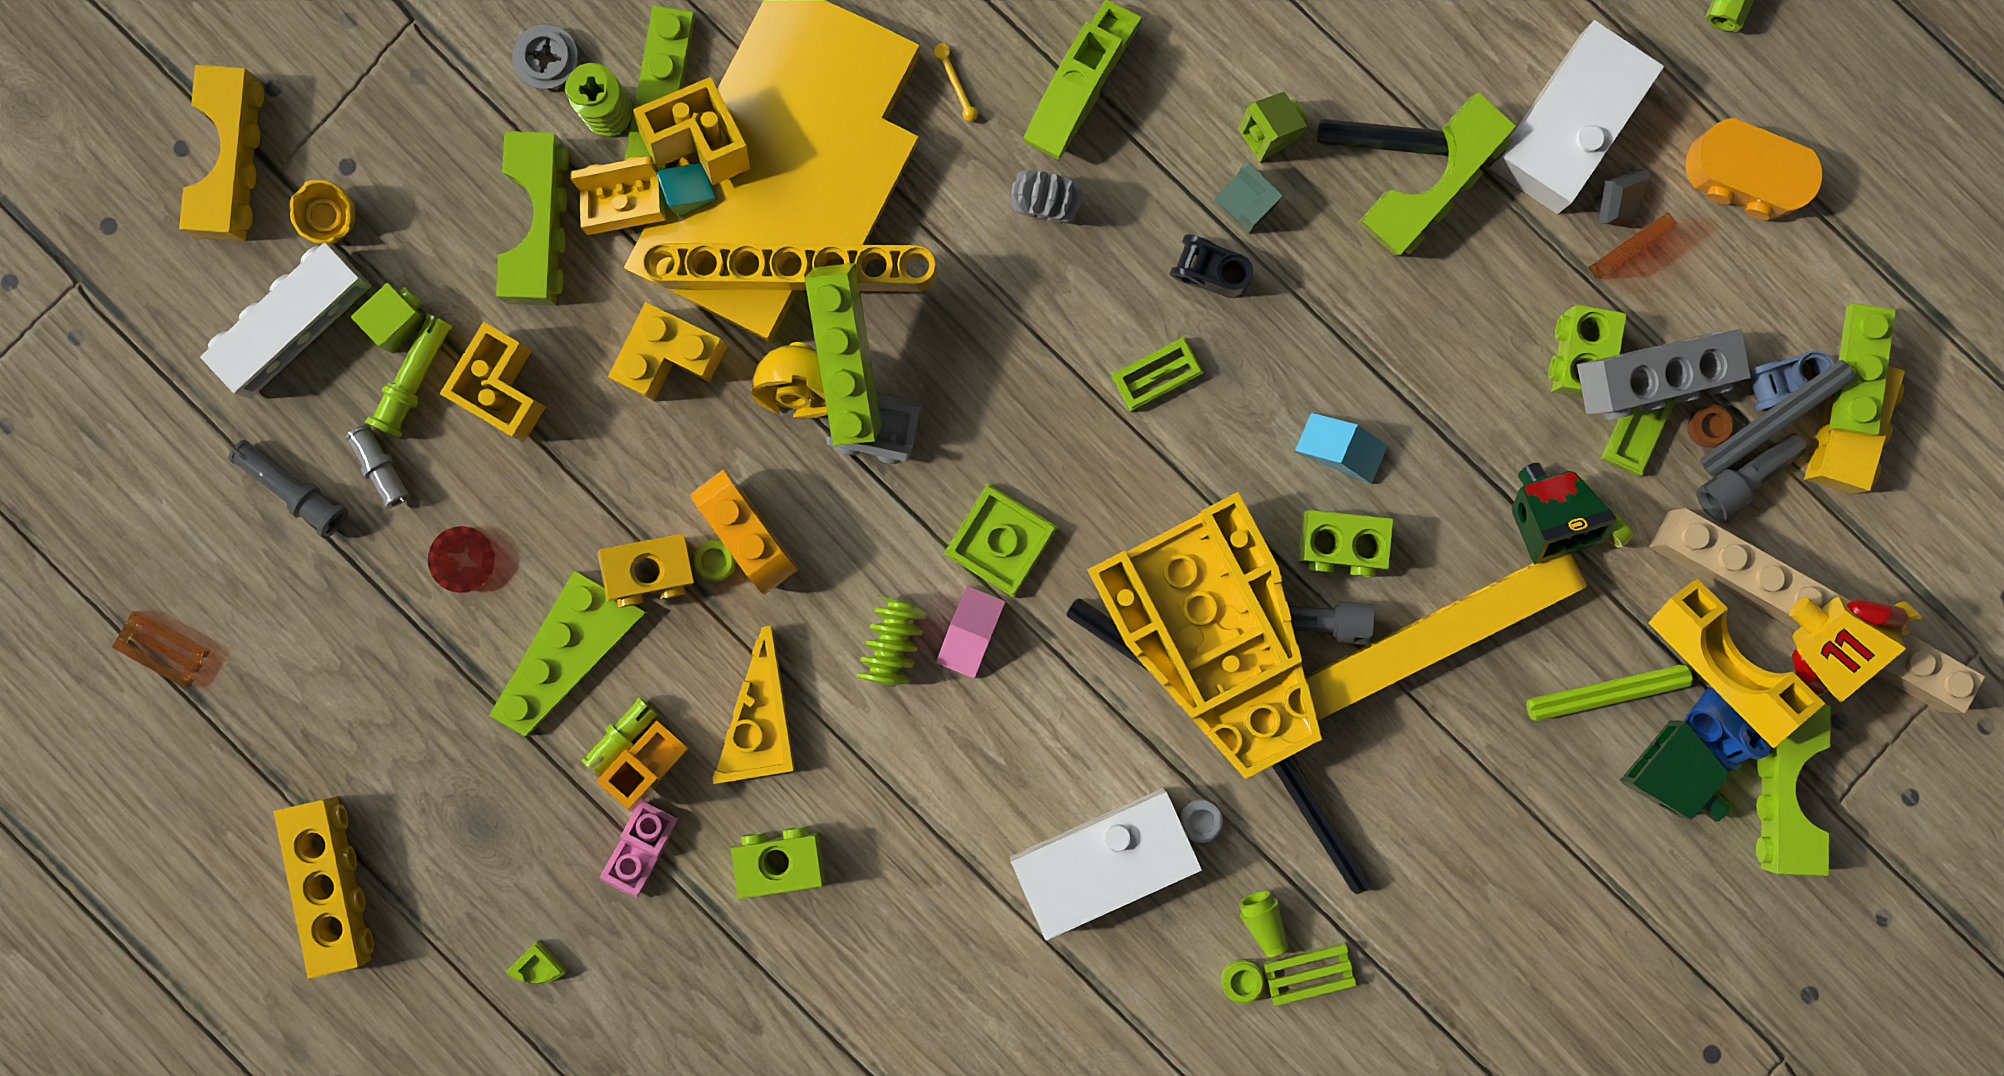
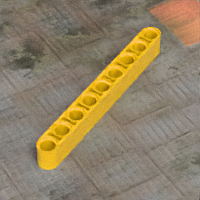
M1572 554L1563 555L1535 565L1532 563L1372 642L1371 645H1366L1306 675L1305 679L1309 686L1317 721L1582 590L1588 585Z

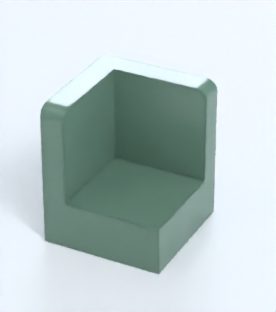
M1246 162L1240 168L1237 176L1216 196L1215 202L1249 234L1278 205L1283 195L1249 162Z

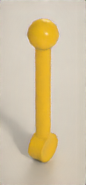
M938 44L934 48V56L937 61L943 63L964 109L962 112L964 120L974 122L978 118V111L970 105L949 59L950 49L946 44Z

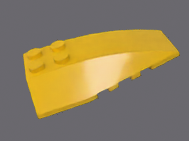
M1239 492L1201 510L1197 516L1127 552L1124 550L1087 569L1126 646L1244 779L1322 740L1309 686L1306 683L1301 663L1302 658L1299 646L1296 643L1291 623L1292 619L1288 603L1285 600L1281 584L1282 579L1279 567Z

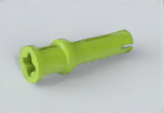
M426 315V319L393 383L388 382L387 385L383 386L381 391L384 395L374 415L368 416L365 420L366 423L399 439L401 438L403 433L400 429L410 409L416 408L419 403V397L416 396V393L452 325L439 318L436 319L433 315Z

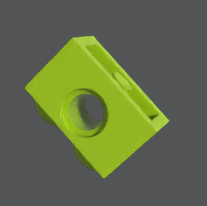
M799 826L782 830L783 837L767 839L766 832L741 836V843H737L730 848L737 899L822 887L826 882L819 831L808 833L807 826ZM780 850L787 855L789 860L787 870L775 871L768 864V854L770 851Z

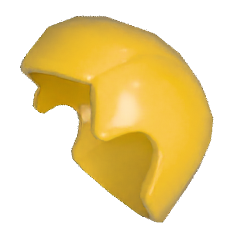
M306 181L291 197L290 217L293 226L300 236L315 244H323L324 242L327 244L337 243L348 235L355 224V204L345 189L332 181Z

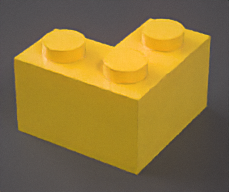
M711 77L633 109L639 133L657 168L696 152L712 186L751 169L747 145Z
M645 302L608 378L655 402L673 365L710 383L728 346L721 338Z
M483 321L441 390L440 395L511 437L523 442L526 441L546 406L511 386L532 350Z

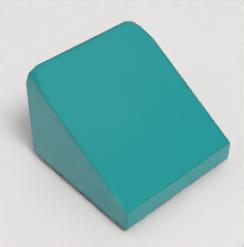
M701 162L667 168L657 172L669 208L680 217L717 200Z

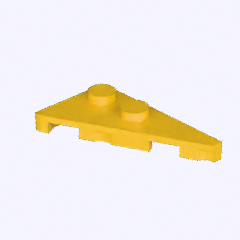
M773 625L762 627L759 637L756 639L745 681H743L730 728L726 733L721 757L712 777L713 784L795 770Z

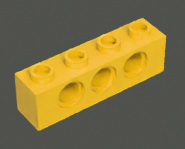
M338 796L273 811L308 979L357 968L371 961V953L374 951V940L371 931L365 928L362 913L365 910V896L362 889L357 887L354 870L357 867V858L353 847L348 846L345 829L348 827V815L345 807L339 803ZM316 833L321 835L325 841V850L322 854L316 852L312 845V840ZM323 875L330 877L333 881L334 891L332 895L326 894L321 888ZM331 917L337 918L342 924L343 931L340 937L334 935L330 930L329 922Z

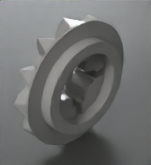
M550 24L536 25L524 31L515 42L512 52L513 66L517 75L525 84L540 91L551 88L558 90L559 86L566 82L570 73L579 66L578 47L572 37L562 28ZM550 46L551 53L560 61L549 62L547 68L543 71L542 64L533 56L545 55L546 49H549Z

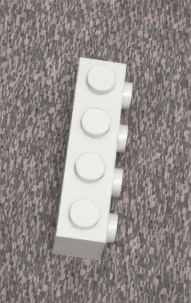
M325 242L320 246H314L302 256L301 264L290 274L282 275L270 286L271 292L259 303L256 302L247 306L240 313L239 321L232 328L213 337L208 344L209 349L200 358L234 394L251 399L368 291L372 285L339 250Z

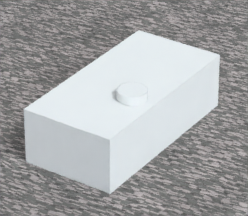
M1594 20L1579 35L1511 135L1510 139H1512L1510 145L1494 160L1489 169L1554 213H1560L1574 201L1664 66Z
M1163 788L1010 856L1013 869L1045 941L1202 871L1167 791Z

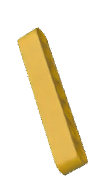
M658 243L649 247L642 259L643 269L657 285L667 289L806 290L804 278L813 268L824 267L832 259H839L844 264L856 263L860 291H925L933 286L938 275L935 258L932 253L925 247L917 245ZM667 257L674 258V268L666 275H658L656 268L659 261ZM706 258H715L717 261L716 269L709 275H699L698 267L701 261ZM750 258L758 259L759 268L754 274L750 276L740 274V265L743 261ZM799 259L802 265L796 275L789 277L782 275V265L787 260ZM872 260H882L887 264L885 272L879 277H869L865 274V267ZM915 260H923L929 264L927 273L919 278L911 277L906 273L909 264Z

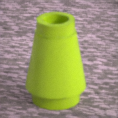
M1267 890L1254 892L1243 898L1239 902L1241 909L1239 917L1264 951L1265 956L1275 957L1286 952L1289 945L1286 941L1287 938L1278 899L1273 898Z

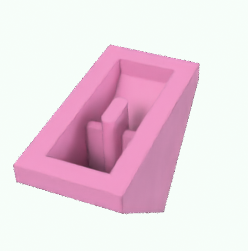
M967 586L950 623L936 663L975 679L1006 601Z

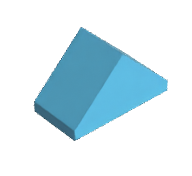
M1311 413L1294 452L1368 484H1372L1388 446L1357 424Z

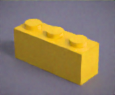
M1888 366L1879 435L1865 436L1829 430L1834 394L1827 398L1804 480L1849 494L1871 490V487L1876 484L1881 473V465L1878 462L1882 449L1887 445L1892 435L1893 426L1890 424L1894 408L1900 403L1904 394V385L1901 384L1905 373L1904 370Z

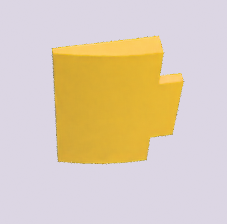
M764 0L718 87V91L747 145L751 169L713 185L717 200L682 217L669 208L665 198L666 220L646 224L624 269L660 287L646 274L642 265L643 255L646 250L658 243L866 245L919 142V136L887 121L921 56L920 45L825 0ZM696 152L681 157L677 167L700 163ZM667 257L660 260L656 268L657 274L666 275L674 268V258ZM706 258L701 261L698 267V274L703 276L711 274L716 269V259ZM750 258L743 261L740 265V274L743 276L754 274L759 268V260ZM799 259L787 260L782 265V275L788 277L796 275L801 269L802 262ZM832 259L824 266L841 265L844 262L839 259ZM662 288L769 343H772L799 291Z

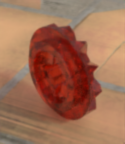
M457 526L443 531L433 541L428 553V567L433 579L444 589L457 593H469L484 586L490 575L495 572L494 561L497 554L493 550L490 539L480 531L471 527ZM465 548H468V557L473 559L477 566H464L461 572L457 570L458 562L453 560V557L448 556V552L453 554L463 553Z

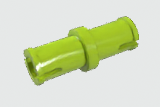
M641 697L636 699V702L615 725L610 723L605 728L607 732L605 736L581 759L590 769L603 756L593 768V773L600 777L625 749L629 751L635 745L633 741L654 718L659 716L658 712L650 706L640 718H637L648 706L647 702Z

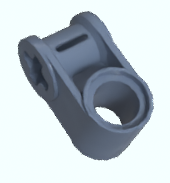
M1810 351L1783 361L1780 359L1750 369L1751 378L1749 379L1757 399V403L1754 405L1755 410L1759 411L1777 405L1809 381L1802 374L1804 362L1812 366L1815 378L1834 364L1831 357L1825 352Z

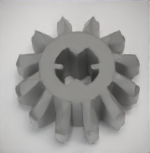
M1023 170L1017 173L1016 181L1013 182L1011 207L1016 213L1047 222L1068 224L1075 220L1076 213L1079 211L1081 185L1075 180H1070L1069 177H1062L1044 171Z

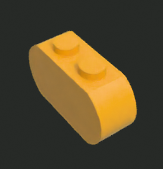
M1737 118L1725 119L1712 126L1695 139L1686 155V173L1695 189L1707 193L1706 197L1715 203L1724 205L1734 204L1744 208L1748 216L1758 220L1779 219L1805 206L1816 196L1822 182L1821 163L1813 149Z
M721 470L690 493L691 499L746 576L763 595L770 592L799 570L783 544L727 470Z

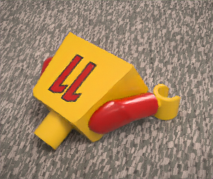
M1838 596L1821 609L1810 598L1803 597L1789 611V616L1801 625L1792 635L1796 646L1792 653L1795 673L1822 701L1821 695L1830 691L1841 703L1906 650L1903 641L1894 628H1897L1906 636L1911 632L1906 625L1913 619L1921 620L1923 616L1908 602L1904 601L1893 606L1860 599L1849 602Z

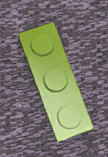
M1857 303L1846 306L1839 360H1844L1852 368L1856 376L1854 380L1834 393L1829 430L1865 436L1879 435L1895 309Z

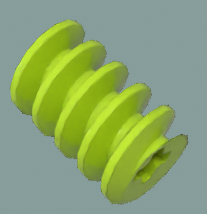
M586 63L579 65L570 73L566 80L565 92L572 108L592 132L599 136L612 137L621 134L628 128L632 121L633 104L631 98L610 69L601 64Z
M878 595L888 605L887 607L874 608L873 612L883 619V623L869 625V629L876 633L879 638L865 641L864 645L874 651V656L860 658V661L868 666L870 670L869 672L856 673V677L891 687L908 684L910 678L902 673L900 669L914 667V661L904 654L905 652L918 651L919 648L915 642L909 639V636L923 634V629L916 625L914 620L926 619L928 614L917 605Z

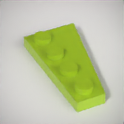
M573 571L489 716L524 737L529 736L566 698V695L580 681L584 680L596 664L610 650H613L636 623H639L649 612L637 605L618 608L617 601L607 602L604 586L578 571Z

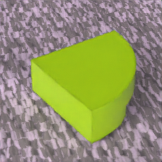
M538 940L506 973L517 981L539 984L556 980L567 972L568 969Z

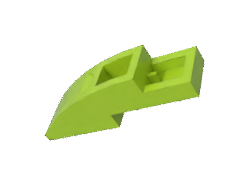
M1109 0L1103 2L1092 21L1085 22L1062 60L1023 137L1024 143L1058 161L1060 160L1099 99L1100 89L1140 28L1141 16Z

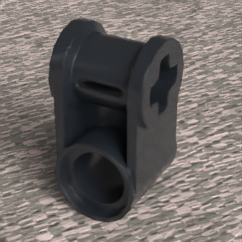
M1190 234L1184 235L1182 242L1185 246L1177 267L1171 268L1169 273L1171 277L1184 284L1203 288L1227 298H1236L1246 292L1253 277V266L1247 257L1217 246L1202 237ZM1198 255L1194 267L1191 268L1194 256ZM1230 267L1237 268L1243 273L1244 281L1240 284H1229L1224 280L1222 271Z

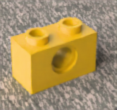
M684 533L599 549L597 553L607 602L617 601L618 608L644 603L643 595L658 592L660 599L685 595L684 587L691 586L694 583ZM642 561L651 562L657 568V579L652 583L639 581L635 576V565Z

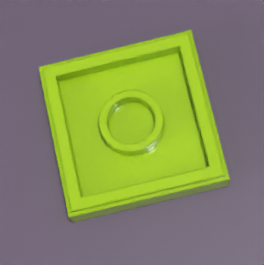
M987 483L943 554L1014 598L1058 527Z

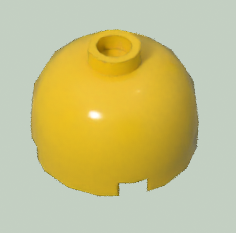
M793 342L789 346L779 347L770 351L757 365L753 377L751 396L759 406L777 414L780 412V407L797 409L793 415L795 418H818L828 415L818 355L811 345Z

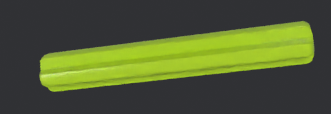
M1676 665L1530 698L1526 701V707L1530 719L1540 721L1690 687L1693 684V678L1688 665Z

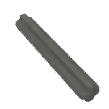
M1844 360L1837 361L1702 457L1700 460L1702 466L1711 476H1716L1723 470H1726L1854 380L1855 372Z

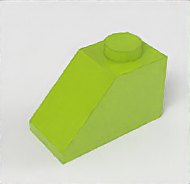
M1284 91L1250 104L1244 113L1238 131L1259 163L1299 139L1307 127L1305 123L1307 117L1299 102L1295 99L1290 100Z

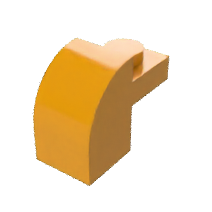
M656 720L629 751L625 749L596 782L631 812L655 790L664 776L689 749Z

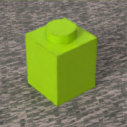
M387 282L351 318L380 348L393 353L423 325L426 316L419 310L423 305L422 301L409 288L404 286L400 290Z

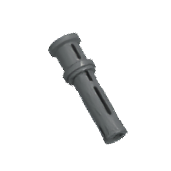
M242 440L234 446V448L241 452L239 455L234 451H230L228 456L230 462L239 466L285 501L289 513L295 518H304L316 527V533L323 539L332 536L346 520L348 510L342 505L335 506L320 495L321 490L316 485L310 483L302 484L252 446L248 440Z

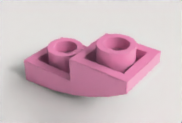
M643 801L636 807L620 835V842L600 875V880L638 899L677 824L678 818Z

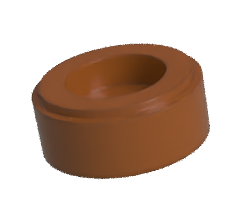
M1709 405L1696 410L1688 421L1690 438L1697 445L1705 448L1721 445L1734 432V420L1731 414L1725 408L1718 405Z

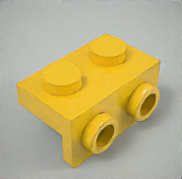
M630 157L625 161L606 165H590L586 169L571 172V181L580 191L581 228L587 235L666 220L665 196L657 176L659 169L650 157Z

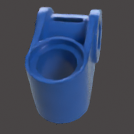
M1713 687L1703 692L1686 715L1685 723L1692 728L1728 772L1738 770L1745 761L1751 758L1755 760L1762 759L1770 753L1771 746Z

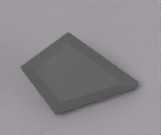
M1638 169L1605 181L1603 195H1598L1594 202L1595 210L1600 211L1598 223L1626 228L1631 226L1650 179L1649 169Z

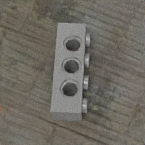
M1742 328L1712 332L1577 364L1586 414L1604 413L1605 420L1632 415L1631 407L1639 406L1640 411L1666 407L1665 399L1672 397L1674 403L1701 398L1699 391L1707 389L1708 394L1734 390L1733 382L1751 378Z

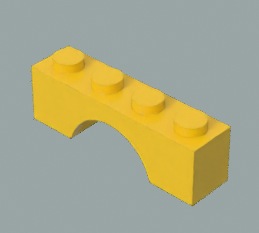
M195 65L191 106L214 122L220 136V154L212 171L201 181L183 188L179 229L196 238L246 241L247 230L252 225L253 214L249 202L250 191L255 187L257 178L253 160L254 149L260 143V129L257 124L258 108H261L264 102V89L261 80L245 68Z
M1696 578L1672 596L1648 623L1774 749L1826 703L1794 672H1769L1747 660L1736 648L1727 629L1728 608Z

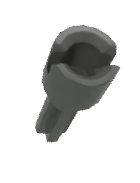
M1790 433L1738 471L1723 470L1697 489L1696 495L1699 504L1714 520H1728L1752 502L1753 491L1805 454L1806 441L1800 438L1797 433Z
M1339 601V605H1335L1334 609L1288 606L1293 630L1330 633L1332 638H1336V642L1371 645L1370 637L1373 636L1374 604Z

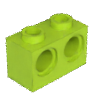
M1575 305L1566 310L1564 315L1559 316L1555 328V339L1560 340L1557 356L1554 355L1552 357L1548 370V379L1553 380L1551 392L1583 398L1580 381L1573 372L1575 363H1585L1619 355L1626 313ZM1582 323H1587L1594 329L1595 338L1593 342L1587 341L1581 335L1580 326Z
M1315 510L1305 511L1302 513L1298 562L1309 563L1308 571L1334 573V566L1350 567V575L1375 577L1376 570L1381 571L1389 568L1393 519ZM1319 531L1327 532L1333 539V548L1328 554H1322L1315 548L1314 538ZM1362 535L1369 537L1375 546L1374 553L1369 559L1361 557L1356 550V542Z

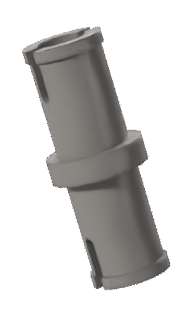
M365 424L348 432L345 438L362 464L361 472L364 478L371 479L384 500L385 506L389 509L407 501L411 495L404 487L393 467L395 461L390 454H385L372 433L371 427Z

